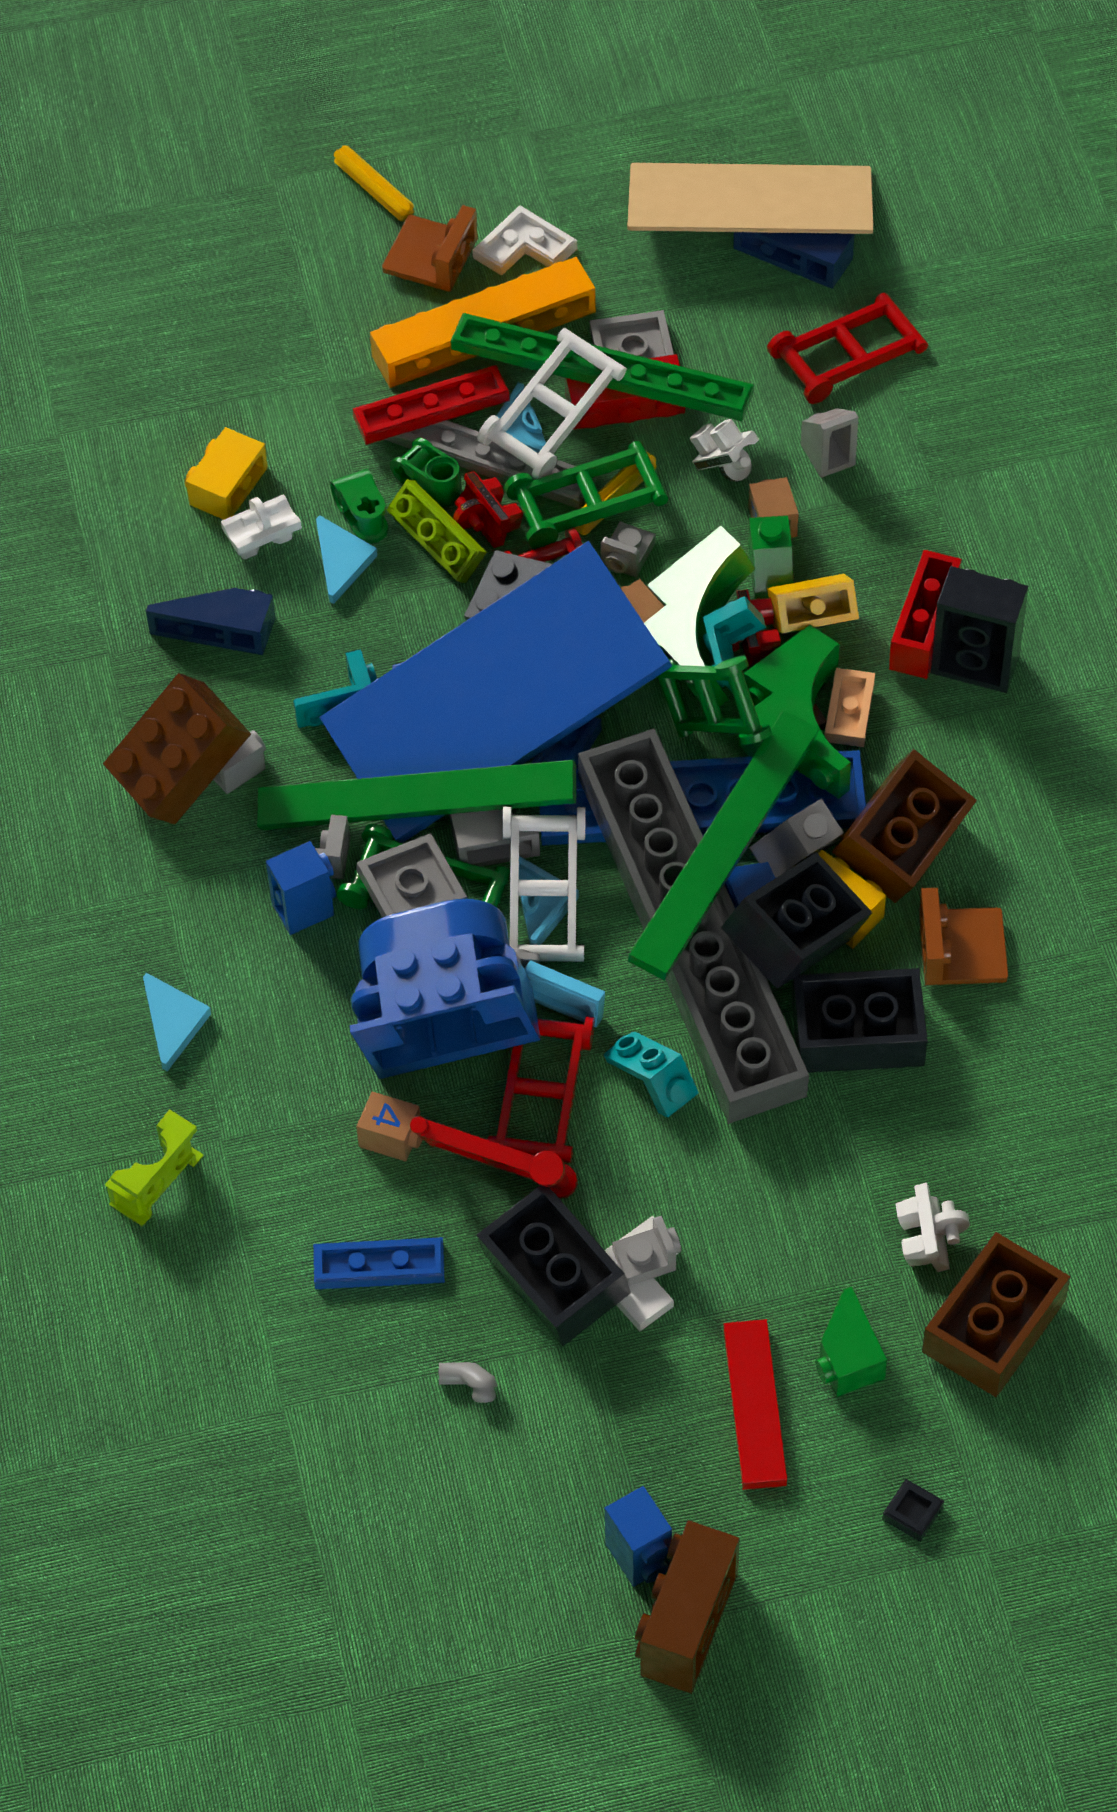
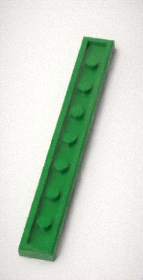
M463 313L451 339V350L538 371L560 342L557 341L556 335ZM592 345L627 368L624 377L620 381L613 378L606 388L743 422L754 393V384ZM570 350L552 375L593 384L602 373V370Z
M784 710L781 712L771 728L772 735L764 739L629 953L628 962L665 981L818 735V727Z
M573 760L259 787L257 826L261 830L329 825L331 815L347 816L348 823L503 810V806L516 809L576 803V764Z

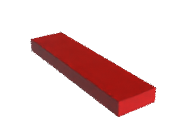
M493 365L353 408V418L365 444L368 445L510 401V395L497 365Z
M767 1319L723 1323L742 1490L787 1486V1473Z

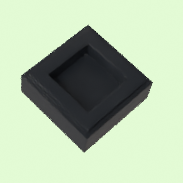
M905 1479L883 1512L882 1520L921 1542L943 1509L944 1500Z

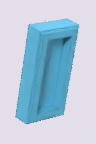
M531 960L529 961L525 971L532 983L536 1003L583 1023L586 1016L595 1017V1027L598 1026L603 1018L605 991Z

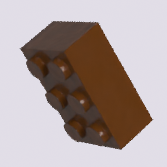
M178 673L104 761L103 765L149 817L176 824L250 737L251 733L204 682Z
M913 749L894 767L832 850V853L845 861L864 879L875 882L882 889L883 893L896 903L916 885L977 799Z
M995 1232L926 1326L922 1353L997 1398L1066 1301L1071 1276Z
M690 1520L687 1521L682 1535L674 1534L667 1553V1559L671 1560L667 1574H658L651 1594V1599L655 1600L651 1615L643 1613L635 1634V1640L639 1641L635 1657L640 1659L641 1676L691 1694L693 1693L738 1576L739 1537Z

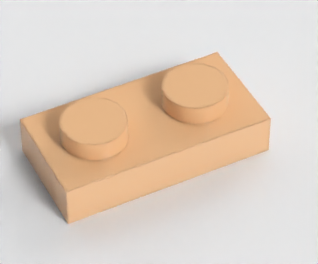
M836 668L824 734L829 743L864 747L875 684V673Z

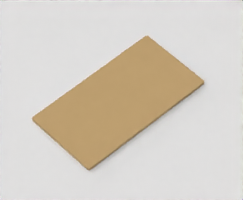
M631 163L627 229L630 231L872 234L871 167L842 165Z

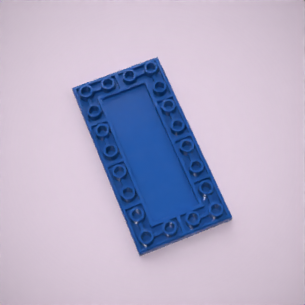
M587 541L319 718L357 779L520 765L526 763L673 666L591 543ZM445 815L388 819L383 821L395 840L403 843Z

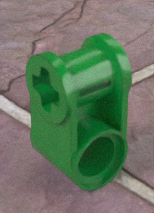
M422 437L416 438L412 442V448L402 457H395L390 462V469L400 483L404 484L407 479L415 480L441 507L454 505L455 501L462 494L458 462Z
M366 468L331 481L330 489L335 504L340 513L344 515L354 535L369 544L383 540L388 533V524L384 517L386 503L376 486L371 472Z

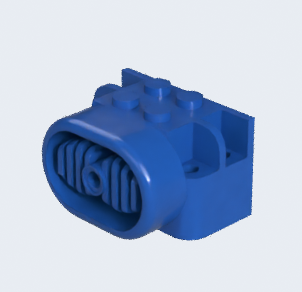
M475 899L442 901L380 918L369 925L360 936L358 947L362 980L358 983L355 993L351 997L352 1010L357 1016L358 1023L349 1026L351 1035L379 1079L541 1040L532 983L516 952L509 944L505 916L494 905Z

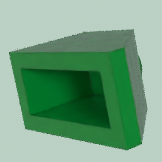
M789 517L749 518V557L755 567V570L751 573L754 599L769 598L767 588L794 583Z
M852 1286L843 1289L821 1339L820 1357L815 1360L822 1382L824 1384L830 1383L837 1397L884 1380L886 1376L887 1358Z

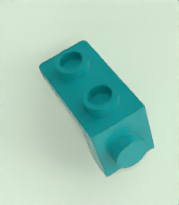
M745 596L736 601L729 602L724 607L703 617L707 631L703 635V639L707 649L713 655L715 664L712 666L735 657L732 644L766 628L763 615ZM717 681L721 687L726 686L731 691L728 681Z
M361 649L345 653L348 678L351 686L297 698L293 701L295 719L299 728L322 725L323 722L319 718L320 716L377 680L373 664H365Z
M631 1032L621 1037L612 1048L604 1053V1057L609 1064L643 1080L657 1112L667 1118L699 1094L682 1055L637 1032Z

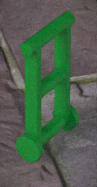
M641 441L632 442L628 446V450L535 480L528 473H518L510 477L504 485L508 498L518 500L530 527L526 539L529 546L533 549L556 542L558 533L569 528H575L652 502L656 506H662L668 501L664 487ZM635 464L646 488L602 501L592 478ZM577 483L588 507L543 520L533 497Z
M746 656L734 657L716 666L672 665L673 667L657 676L679 737H686L694 733V731L738 733L741 744L749 745L760 742L772 735L769 724H760L742 670L749 666ZM676 679L693 680L706 717L688 716ZM710 680L729 682L741 719L723 718Z
M367 824L361 834L362 839L366 842V846L359 861L403 843L394 841L395 838L386 827L378 824ZM444 856L454 875L488 885L482 901L498 907L510 876L508 868L496 866L495 870L492 871ZM356 867L351 882L340 885L337 898L351 908L363 909L367 907L369 901L373 902L358 875Z

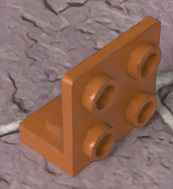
M462 205L456 218H451L447 225L409 215L382 264L383 273L451 292L478 239L476 208Z
M921 888L919 924L925 985L1007 982L1008 967L1002 909L999 907L947 909L946 903L939 904L938 888Z

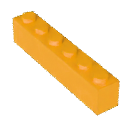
M577 257L563 262H556L544 269L521 275L503 284L488 287L481 292L462 299L452 300L448 304L426 312L417 313L410 318L384 325L377 330L371 331L372 357L389 388L476 357V355L451 350V339L463 313L544 332L595 313V286Z

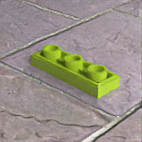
M407 479L386 509L458 582L466 583L487 553L415 480Z

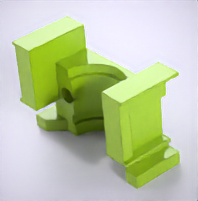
M170 1109L156 1125L160 1146L165 1154L164 1157L151 1165H142L135 1162L131 1168L115 1171L105 1183L110 1199L109 1205L142 1227L153 1215L152 1205L188 1164L194 1167L204 1156L191 1147L190 1143L192 1136L197 1131V1127Z

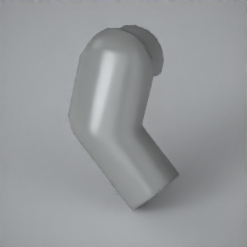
M471 1362L439 1363V1385L466 1384L473 1388L472 1398L478 1403H488L495 1399V1387L498 1386L496 1378L480 1365Z

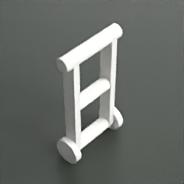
M563 328L557 336V341L560 344L501 418L495 415L489 417L482 425L477 436V440L483 445H489L493 441L533 468L532 477L534 479L550 475L557 462V456L554 455L555 451L613 378L620 381L627 371L626 367L566 328ZM570 350L602 370V373L576 406L543 385ZM533 397L565 417V420L539 453L506 432Z
M503 806V839H511L510 946L513 949H524L531 953L540 954V961L584 962V945H576L577 840H585V807H577V815H511V807ZM519 831L569 832L568 880H520ZM519 896H568V945L518 944Z

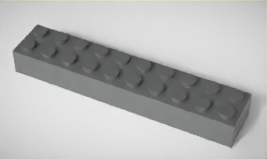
M655 728L578 753V779L644 930L703 838ZM724 885L665 980L727 1123L730 1124L807 1097L809 1073L766 977L721 929V926L735 910Z

